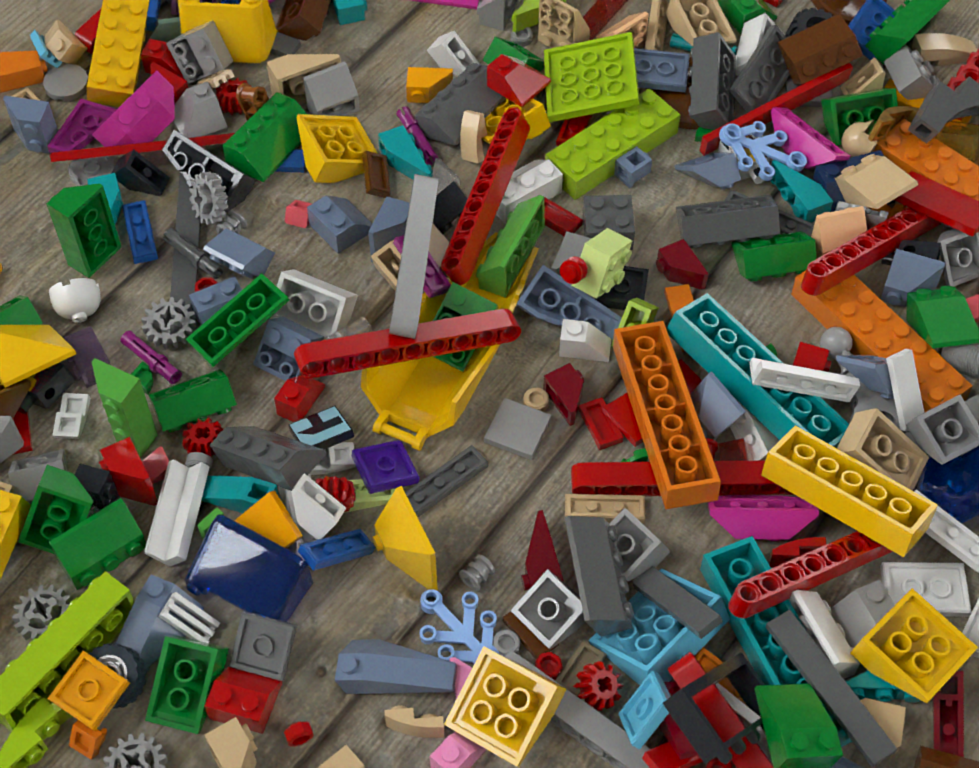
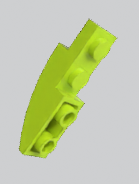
M45 697L40 699L18 722L0 750V768H27L38 763L48 750L43 740L56 734L60 726L69 718H73V716L54 703H50Z

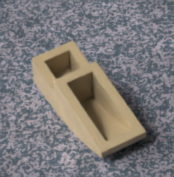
M943 33L915 34L911 46L913 51L917 50L923 61H935L937 66L965 63L971 52L976 53L977 51L973 41Z

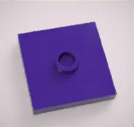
M401 440L352 450V459L369 494L419 483L420 477Z

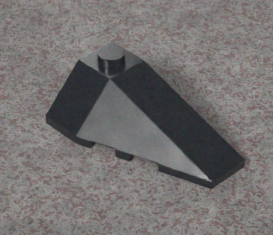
M173 130L162 149L175 168L187 180L186 183L190 188H193L191 181L195 180V175L203 172L216 173L217 178L222 179L221 186L226 187L224 192L228 196L227 201H225L228 205V208L224 209L225 213L243 202L256 182L254 178L176 130Z

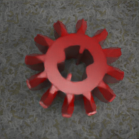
M238 77L235 80L228 79V82L221 83L220 87L216 88V98L223 113L229 112L231 116L237 112L240 115L242 114L243 110L237 101L236 91L240 84H248L247 80L240 81Z
M209 417L205 422L198 418L196 424L188 423V430H184L182 434V445L187 453L200 452L209 455L211 458L212 455H216L210 444L224 430L218 421L212 423Z
M336 475L334 477L325 476L324 479H316L315 483L346 507L344 512H348L350 508L354 507L356 493L352 481L347 480L345 477L338 478Z
M601 661L594 662V664L589 663L584 665L583 671L577 673L576 677L580 682L575 683L573 687L580 689L581 693L577 697L585 699V703L595 710L609 709L614 706V701L621 698L617 691L624 686L617 683V679L621 674L612 673L613 665L608 664L604 666V663Z

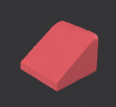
M294 200L286 207L285 223L306 228L309 225L307 207L312 203Z
M162 446L142 461L152 484L163 480L167 470L169 459Z

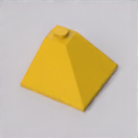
M506 98L485 118L487 135L481 139L491 144L502 115L513 107L520 108L531 127L527 139L540 136L551 127L544 105L532 98L526 105L520 107Z
M298 114L296 117L305 166L315 183H336L363 174L362 154L365 151L377 153L357 117Z
M0 325V382L5 388L77 354L75 349L50 325Z
M402 486L397 487L374 524L375 536H372L377 551H383L388 561L428 590L438 591L435 551Z
M911 588L860 640L850 654L872 674L927 703L978 647Z
M483 646L444 725L519 767L554 716L567 689Z

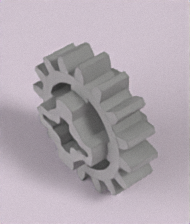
M203 172L195 175V180L191 181L193 188H189V191L192 193L189 199L191 204H194L192 210H196L195 217L200 218L201 223H206V225L222 222V217L226 216L224 209L228 208V205L225 203L228 199L226 192H224L226 187L221 186L222 179L217 178L216 173Z
M171 297L169 302H165L164 298H160L161 304L158 305L152 302L153 309H145L146 317L141 318L143 323L142 330L146 334L147 340L149 342L153 341L155 347L160 346L162 343L165 349H168L169 344H173L175 348H178V342L180 341L186 344V336H190L193 333L192 329L197 328L196 316L192 312L191 305H185L183 299L176 303L174 297Z
M51 584L48 590H45L43 585H39L37 592L30 588L28 589V597L22 595L19 597L22 604L14 605L13 608L17 614L12 615V619L16 624V630L18 633H21L24 640L38 638L47 630L48 625L53 619L60 617L68 609L72 599L69 595L66 596L64 589L60 588L56 591L54 585ZM40 610H43L44 613H46L48 617L47 619H45Z
M141 733L138 739H134L133 735L129 734L128 741L126 742L121 738L117 739L119 746L117 748L111 746L108 748L112 756L103 758L105 765L108 766L105 768H117L118 763L121 764V768H141L138 766L139 764H141L142 768H151L149 763L152 761V755L154 756L153 768H166L164 764L168 763L166 755L163 754L165 752L161 744L157 745L154 737L146 741L144 733Z

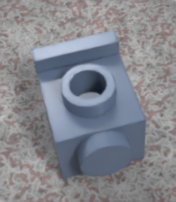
M636 146L616 159L614 175L628 188H632L636 181L651 172L652 159L646 152H643Z

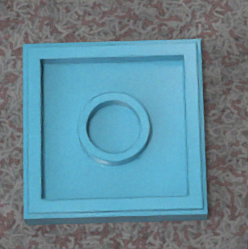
M654 671L649 673L619 712V717L631 745L639 750L669 713L663 702L671 696L661 675Z

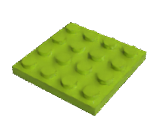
M632 32L544 50L545 76L551 79V83L546 86L549 122L640 105Z

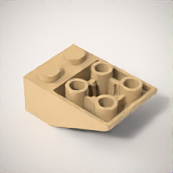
M539 0V42L550 48L589 41L590 28L578 9L561 0Z
M432 223L429 252L441 271L444 272L441 268V262L450 242ZM392 240L374 253L371 258L376 269L396 291L401 254L393 244L394 240Z

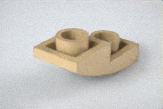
M470 110L464 111L460 134L462 160L474 163L484 161L481 138L487 135L484 113Z
M394 706L391 710H384L386 726L395 731L423 738H445L443 716L425 714L420 718H414V709L406 706Z

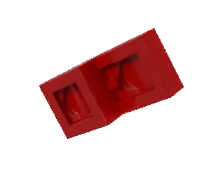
M826 537L804 538L782 544L772 549L768 564L770 567H777L827 545Z

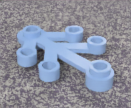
M755 121L752 125L742 128L732 123L721 128L719 132L720 140L724 144L731 146L739 159L737 163L738 168L743 172L751 169L753 159L747 156L742 146L749 148L761 169L759 177L764 181L771 180L775 174V169L769 165L765 156L784 163L797 172L802 171L807 163L806 156L799 151H794L787 155L768 147V145L772 144L783 146L787 140V134L782 130H777L774 134L761 137L766 130L765 124L761 121ZM751 134H752L753 136H755V137H760V138H757V139H753V140H752V139L747 138V137H745V136H748V135H751Z
M430 589L422 593L420 598L422 610L428 614L436 613L452 631H438L431 625H425L420 629L421 642L424 644H432L434 642L465 644L471 650L454 651L451 645L444 644L438 649V658L450 661L449 658L456 657L462 662L475 664L483 646L499 653L492 645L493 628L497 624V616L493 611L487 610L480 615V625L483 627L481 643L473 636L475 609L478 607V596L476 593L466 592L462 596V606L464 608L463 624L446 608L442 602V595L437 590ZM428 597L436 598L433 602H429L426 599ZM469 598L475 600L473 604H467L465 601ZM486 617H490L493 619V621L491 623L484 622V619ZM426 632L433 633V636L430 638H426L423 636V634ZM444 651L451 653L449 657H443L441 654Z

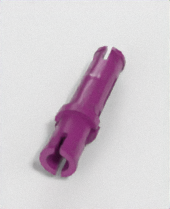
M407 106L402 107L405 115L398 109L396 115L407 132L412 133L417 149L420 148L422 150L426 165H432L430 156L434 162H437L438 155L419 127L410 108Z
M126 331L121 336L120 342L146 362L152 372L155 374L159 373L172 385L181 379V371L170 364L166 356L163 354L159 355L132 331Z

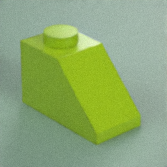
M639 298L629 300L618 328L652 323L659 307Z

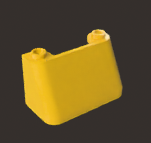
M178 0L181 35L213 20L233 62L261 63L269 57L277 30L268 0H241L240 4Z

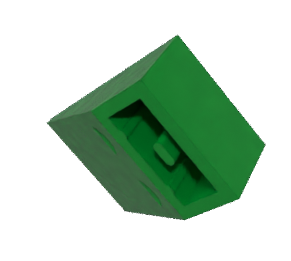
M453 282L433 321L498 310L499 307L490 300ZM476 349L433 357L464 372Z

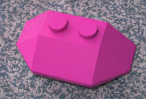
M156 70L92 136L104 147L152 142L175 119L174 87Z
M772 108L771 115L774 133L777 130H782L787 134V140L780 147L783 148V152L787 155L794 151L803 153L807 158L804 168L811 169L827 163L846 161L851 157L788 108Z
M724 495L719 496L717 501L707 502L709 514L735 539L741 540L751 536L754 539H767L769 541L791 539L819 516V509L800 497Z

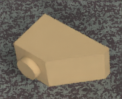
M58 19L44 36L45 47L59 61L68 64H76L87 50V47Z

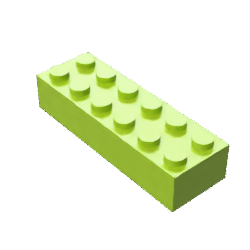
M649 88L639 94L640 105L614 110L545 154V160L549 159L563 174L562 189L576 200L614 175L617 158L636 146L643 152L648 153L676 135L679 128L680 114Z
M105 571L100 577L95 578L89 584L88 589L80 597L73 599L68 609L60 617L53 619L48 625L47 630L38 638L33 639L17 659L12 660L6 666L5 671L0 675V723L12 732L18 722L43 697L47 699L82 651L91 653L96 647H101L103 644H111L120 635L134 604L132 594L127 587Z

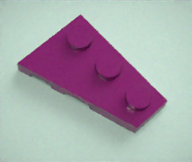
M81 98L48 144L49 152L83 149L95 139L92 134L117 109Z

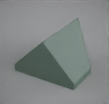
M180 17L158 20V26L150 36V39L169 42L180 36Z

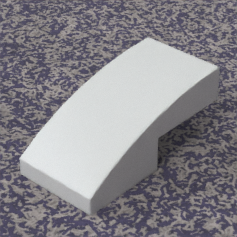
M63 393L60 412H56L53 438H80L89 410L91 399L89 394Z
M341 442L325 449L327 454L310 474H328L356 467L351 456L354 449L353 442Z

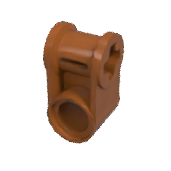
M242 83L236 91L237 101L247 121L269 100L267 92L262 86L251 87L249 84Z

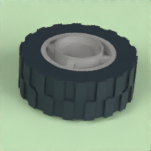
M114 643L113 645L103 644V646L94 648V651L88 654L110 669L115 670L117 674L130 682L112 708L118 709V707L123 708L128 706L129 703H133L137 700L138 695H141L143 686L146 685L145 676L147 669L144 667V660L139 657L140 654L131 650L132 648Z

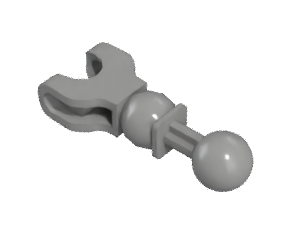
M831 327L821 335L820 347L830 350L828 357L837 360V355H851L852 337L844 328ZM838 362L842 370L841 375L855 377ZM859 381L860 387L850 402L853 413L849 419V424L856 412L877 408L900 429L895 400L881 397V392L872 391Z

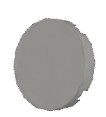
M62 64L58 68L54 67L44 76L43 85L46 94L51 99L56 101L57 99H62L63 102H69L85 94L88 76L86 71L78 65Z
M112 156L72 160L71 164L68 165V172L71 181L76 186L88 185L87 179L111 174L115 164Z

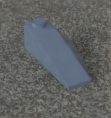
M542 265L516 304L536 319L562 326L563 319L589 322L611 339L614 337V329L618 328L622 317L585 292L564 281L561 276L545 265Z
M152 574L138 594L115 643L132 648L131 650L140 654L139 657L144 660V667L147 671L150 670V666L160 657L165 636L186 637V635L158 617L172 593L177 592L201 610H204L200 603L177 585ZM174 602L175 605H177V606L180 607L182 610H184L185 612H187L188 614H190L191 616H193L195 619L198 620V618H197L196 616H194L193 614H191L190 612H188L186 609H184L183 607H181L180 605H178L177 603ZM170 610L168 612L173 617L184 623L186 626L193 629V625L183 620V618L175 614L173 611Z
M380 639L352 640L339 653L335 681L346 694L454 692L457 665L454 662Z

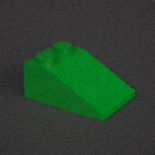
M942 286L936 290L922 288L917 289L916 292L907 293L906 320L932 348L979 343L977 324L965 296L955 287Z
M165 636L145 721L200 734L207 717L206 701L214 681L224 671L229 648L181 636Z
M811 684L764 685L754 688L773 768H831L843 756L836 726Z

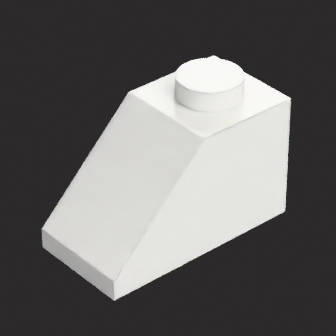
M455 31L439 36L427 49L440 68H453V74L457 76L464 72L470 64H480Z
M563 319L559 356L609 362L612 339L589 322Z
M305 473L291 491L298 524L317 540L322 539L337 524L346 509L345 506Z

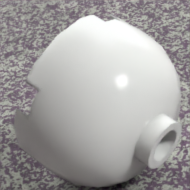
M70 279L69 285L62 286V282L49 289L50 300L56 313L63 318L71 319L75 323L86 321L87 317L98 309L101 301L99 284H96V281L93 279Z

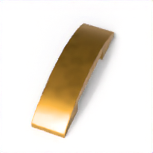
M896 106L884 110L872 128L868 139L871 142L884 139L888 131L895 127L903 118L912 123L919 108Z

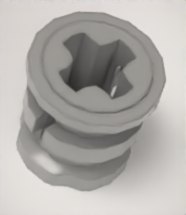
M230 210L228 212L229 217H224L221 222L222 224L216 226V232L220 234L227 228L239 234L241 228L246 229L248 224L242 215L234 210Z
M477 555L475 562H470L467 565V570L459 572V577L465 585L477 592L481 589L480 583L484 584L488 580V575H493L496 570L486 557Z

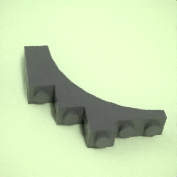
M968 77L954 91L940 81L927 93L908 131L927 144L941 131L946 123L961 117L979 116V83Z

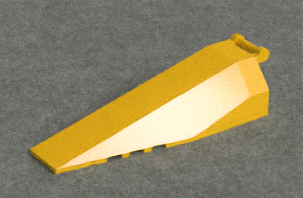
M495 232L485 241L470 280L461 286L497 304L498 310L509 309L513 313L539 248L534 247L530 256L527 258L506 298L479 289L476 272L479 265L484 264L490 246H494L498 233ZM426 293L422 294L418 324L433 321L447 293L433 298H429ZM500 344L477 348L464 372L435 357L362 369L361 389L379 414L374 422L372 431L379 435L382 433L412 445L413 449L420 451L428 437L456 423L465 410ZM388 421H389V422H391V423H394V424H396V425H399V426H401V427H404V428H406V429H408V430H411V431H413V432H416L417 434H416V436H415V435H413V434H411V433H408V432H406V431H403V430H401V429H399V428H396V427H394V426H391V425H389V424H387V423H388Z

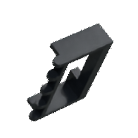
M742 652L681 688L663 702L665 708L705 764L716 756L723 764L729 763L733 757L728 747L731 746L736 754H742L746 750V745L741 738L746 736L750 743L756 744L761 739V735L756 728L760 726L765 732L762 718H759L735 736L723 742L693 700L694 696L727 677L746 705L761 717L754 688L756 686H764L765 684Z

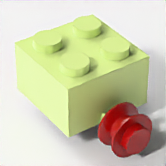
M606 228L584 244L581 257L572 256L561 264V277L567 283L572 284L573 287L597 299L605 292L608 293L614 285H619L625 275V271H623L624 265L632 254L630 250L632 240Z

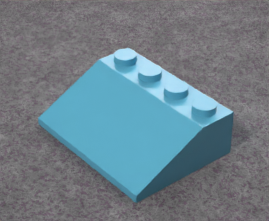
M661 568L660 572L717 612L723 622L701 639L640 592H637L628 601L631 603L634 611V618L631 619L633 628L602 637L596 632L589 639V642L592 646L606 653V658L639 685L642 684L652 671L661 675L663 682H670L673 677L667 668L690 651L695 656L730 620L721 596Z

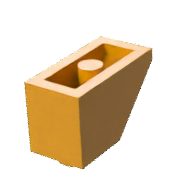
M408 67L406 83L407 102L429 103L437 96L439 91L445 89L452 82L453 68Z

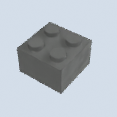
M584 196V236L593 238L606 228H609L632 240L630 250H633L635 227L632 196Z

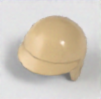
M875 120L856 122L850 125L842 136L843 151L851 157L874 152V146L877 145V141L871 142L868 139V134Z

